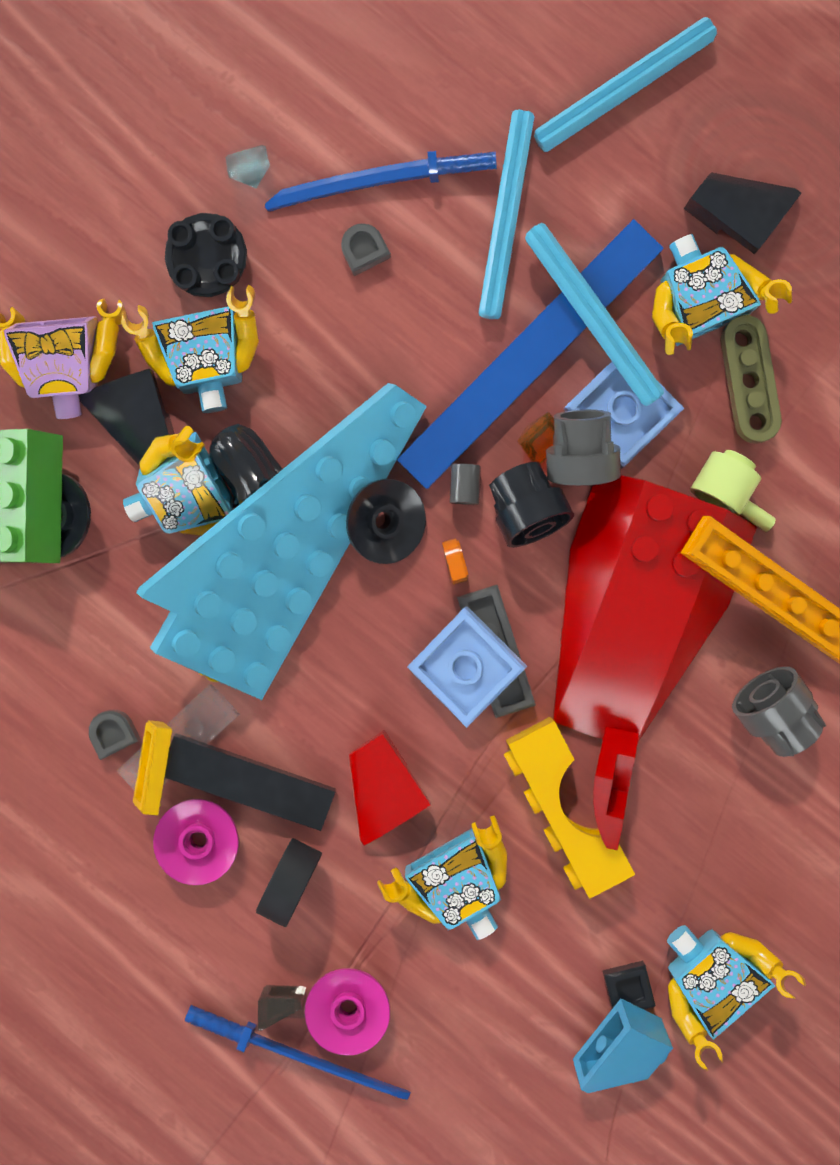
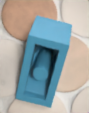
M620 999L573 1058L581 1090L586 1093H592L648 1079L657 1067L667 1059L668 1054L673 1049L662 1018Z

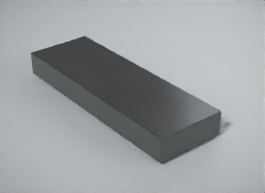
M498 585L457 597L461 610L468 606L521 659ZM525 670L491 703L495 718L536 706Z

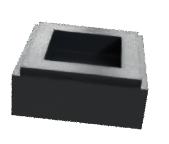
M643 960L602 970L612 1009L620 999L641 1009L656 1006L646 965Z

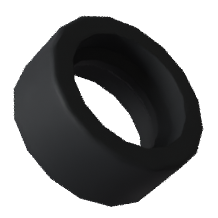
M292 838L266 887L256 913L283 927H287L322 856V852Z

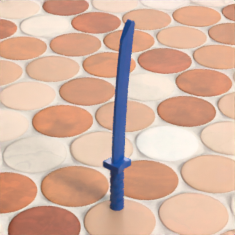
M436 151L427 152L428 159L356 171L282 189L266 202L265 208L267 211H274L323 197L384 184L430 177V182L434 183L439 182L438 175L487 169L493 170L497 169L496 152L437 158Z
M194 1005L190 1006L186 1014L185 1022H190L192 1025L202 1027L207 1031L237 1042L236 1049L245 1052L249 1043L366 1087L401 1099H409L411 1092L256 1034L254 1030L257 1024L250 1021L246 1026H240L236 1022L228 1021V1019L208 1011L205 1012V1010Z

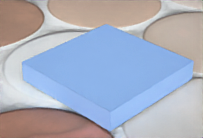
M611 362L564 407V410L591 409L604 410L611 413V441L620 446V467L622 469L685 408L662 385L664 394L648 406L643 405L616 366Z
M468 606L464 607L407 666L466 728L528 667Z

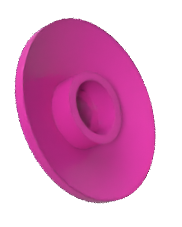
M191 799L176 804L161 817L154 832L153 848L159 865L171 878L183 884L204 885L219 879L230 869L238 853L239 835L233 819L222 807L207 800ZM193 833H203L206 837V844L203 846L196 845L192 839Z
M351 968L334 970L321 977L310 990L305 1005V1021L311 1036L321 1047L338 1055H357L374 1047L384 1036L390 1019L389 999L382 985L370 974ZM346 1000L353 1001L356 1009L352 1012H346L342 1009L341 1003Z

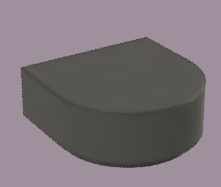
M356 224L344 233L341 242L342 252L353 276L391 258V253L380 232L372 225Z
M107 710L93 718L89 726V738L100 760L141 740L131 718L120 710Z

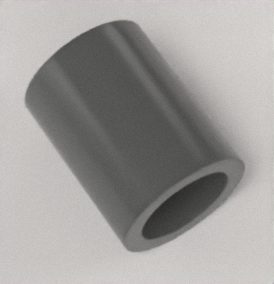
M451 465L450 503L462 505L479 504L480 465Z

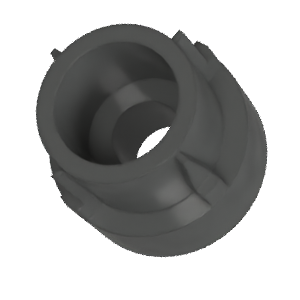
M586 409L564 411L554 415L553 446L546 450L547 479L550 482L581 486L608 483L620 478V446L611 441L610 412Z
M777 667L756 676L738 692L732 704L733 712L752 736L761 737L776 755L782 757L794 756L809 748L817 741L822 734L823 727L826 726L818 713V705L813 699L812 692L792 667Z

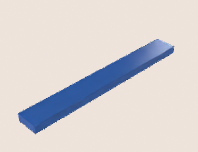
M633 219L581 272V275L604 307L607 308L664 248ZM563 292L537 316L397 459V462L426 490L587 328Z

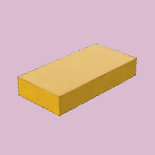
M148 720V723L146 722L133 797L134 805L145 815H158L172 735V728L161 721Z

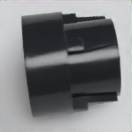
M528 462L513 467L499 475L489 484L496 502L494 505L498 514L496 522L508 547H521L546 538L566 526L574 518V513L563 490L559 487L552 488L539 462Z

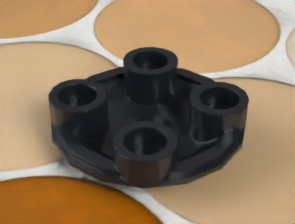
M199 213L187 217L183 221H176L169 227L165 248V263L169 276L173 279L176 286L193 296L211 298L226 293L230 290L231 286L239 282L246 268L247 248L243 235L229 218L218 214Z

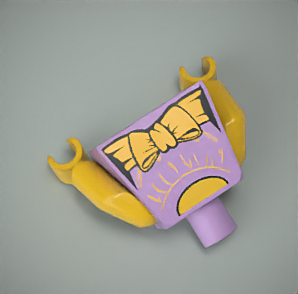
M100 299L97 302V310L102 321L97 322V316L25 322L24 316L11 307V318L8 322H6L5 316L0 313V365L20 387L25 388L30 398L52 396L57 419H69L82 415L78 394L90 392L98 385L99 381L105 378L114 357L119 333L118 325L122 324L123 311L126 313L121 300H118L117 310L112 314H107V303L105 299Z

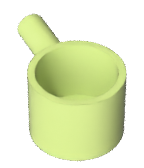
M726 450L724 453L713 451L691 486L690 491L702 501L728 509L738 516L741 515L765 532L769 531L775 524V517L749 500L761 481V476L755 471L756 465L747 457L732 450Z

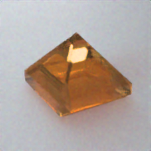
M549 412L545 413L526 426L517 440L531 462L543 463L546 460V450L553 446V416Z

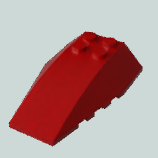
M621 475L615 481L592 485L569 549L563 627L561 628L560 638L561 648L553 709V720L555 723L602 740L605 727L639 733V742L729 607L734 593L733 589L682 555V549L703 516H711L750 545L757 526L728 509L642 479Z

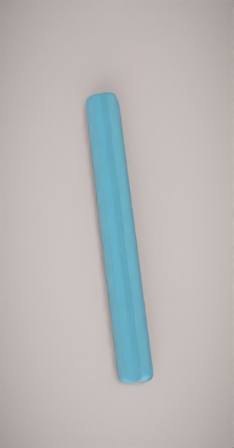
M703 17L535 130L534 138L543 152L550 151L713 42L717 35V29L711 19Z
M520 109L514 110L511 116L479 307V316L486 319H499L502 313L534 122V114L532 112Z
M540 223L531 228L525 237L528 245L641 403L648 406L664 394V389L546 224Z

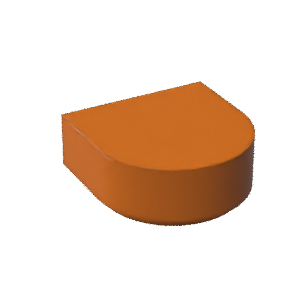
M455 538L442 542L452 584L466 582L469 574L459 540Z

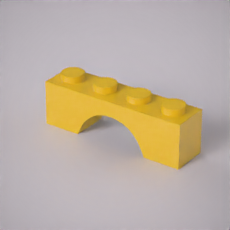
M548 717L506 739L511 750L504 753V756L515 777L523 773L531 788L523 792L534 813L537 814L543 811L549 821L550 826L543 830L554 851L557 852L563 849L570 863L563 868L574 889L577 890L583 887L590 899L634 876L635 873L620 845L618 846V851L606 848L598 829L581 826L569 819L563 812L559 799L560 783L565 771L575 759L555 721Z

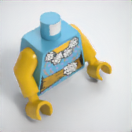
M689 234L669 245L677 266L665 273L660 280L661 284L656 288L652 320L661 336L665 339V352L667 355L674 354L675 343L676 346L684 344L689 351L691 350L693 339L727 325L738 316L750 315L761 305L759 299L765 300V308L768 313L775 314L779 311L778 298L792 303V286L786 280H771L735 254H729L723 247L702 255L693 234Z
M250 285L246 289L248 300L245 302L235 298L234 287L231 286L226 298L228 307L152 322L153 329L147 328L149 314L144 306L138 305V312L143 318V321L139 324L131 323L125 311L122 314V327L126 332L136 335L134 340L148 366L167 385L176 386L184 394L198 392L203 413H213L227 409L223 387L238 384L242 381V372L249 369L259 344L255 313L253 310H250L255 299V290Z
M185 426L179 434L156 437L140 461V469L136 481L139 493L123 500L124 509L132 522H137L154 515L165 533L170 534L179 531L182 534L202 536L233 510V497L211 461L204 447L205 444L201 441L197 432L193 433V429L190 426Z
M490 816L492 824L487 829H479L476 822H473L470 830L407 865L405 868V878L408 882L404 880L398 868H393L391 870L395 879L393 883L383 884L381 880L377 881L384 899L390 903L398 902L409 912L432 924L442 923L448 930L466 922L477 940L492 934L498 928V925L488 908L501 900L499 889L506 883L507 851L502 841V834L496 817Z
M686 925L675 929L667 939V943L678 955L668 966L673 976L667 986L672 1017L690 1045H695L696 1061L706 1071L709 1070L701 1060V1054L705 1049L715 1050L719 1059L723 1062V1054L720 1048L705 1038L707 1033L713 1040L775 987L770 979H776L778 991L786 998L795 999L784 987L786 978L794 976L803 986H806L805 979L801 974L795 971L784 970L783 962L756 939L732 932L720 936L713 929L708 930L697 939Z

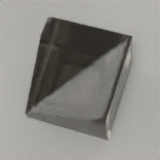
M266 985L258 1000V1031H262L284 1018H304L306 987Z

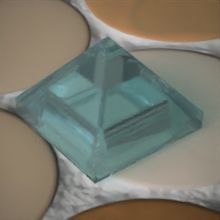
M263 145L225 157L229 178L257 188L270 167L267 149Z

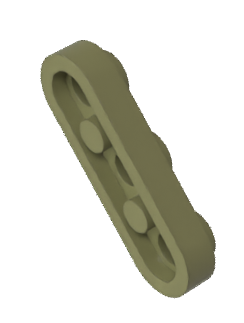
M741 315L731 320L724 327L720 342L736 432L746 442L758 444L773 438L778 433L782 418L766 328L758 318L751 315ZM741 333L746 336L747 346H740L736 343V334ZM747 374L753 377L755 382L753 388H747L743 384V375ZM751 416L760 418L762 425L759 430H755L750 426L749 420Z

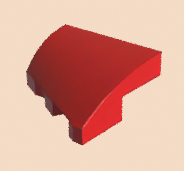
M605 727L594 779L593 805L597 827L606 848L618 851L639 733Z
M385 730L349 753L359 836L364 846L390 832L431 805L430 800L407 768V763Z

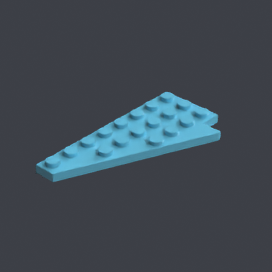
M387 383L143 583L136 593L141 598L170 611L150 649L157 655L262 700L350 544L346 529V517L353 498L367 484L387 478L427 406L397 385Z

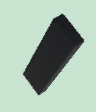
M175 733L169 748L164 778L319 831L322 830L336 793V788Z

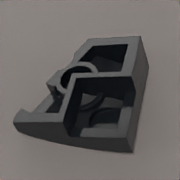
M711 172L689 199L684 209L716 234L722 229L755 254L802 192L796 188Z
M150 368L95 387L88 393L78 395L84 407L89 410L138 465H140L141 459L156 437L175 434L170 416L165 412L154 371Z

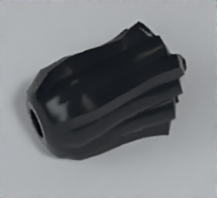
M236 424L225 428L211 442L209 457L231 489L236 506H239L283 469L257 433L243 425Z

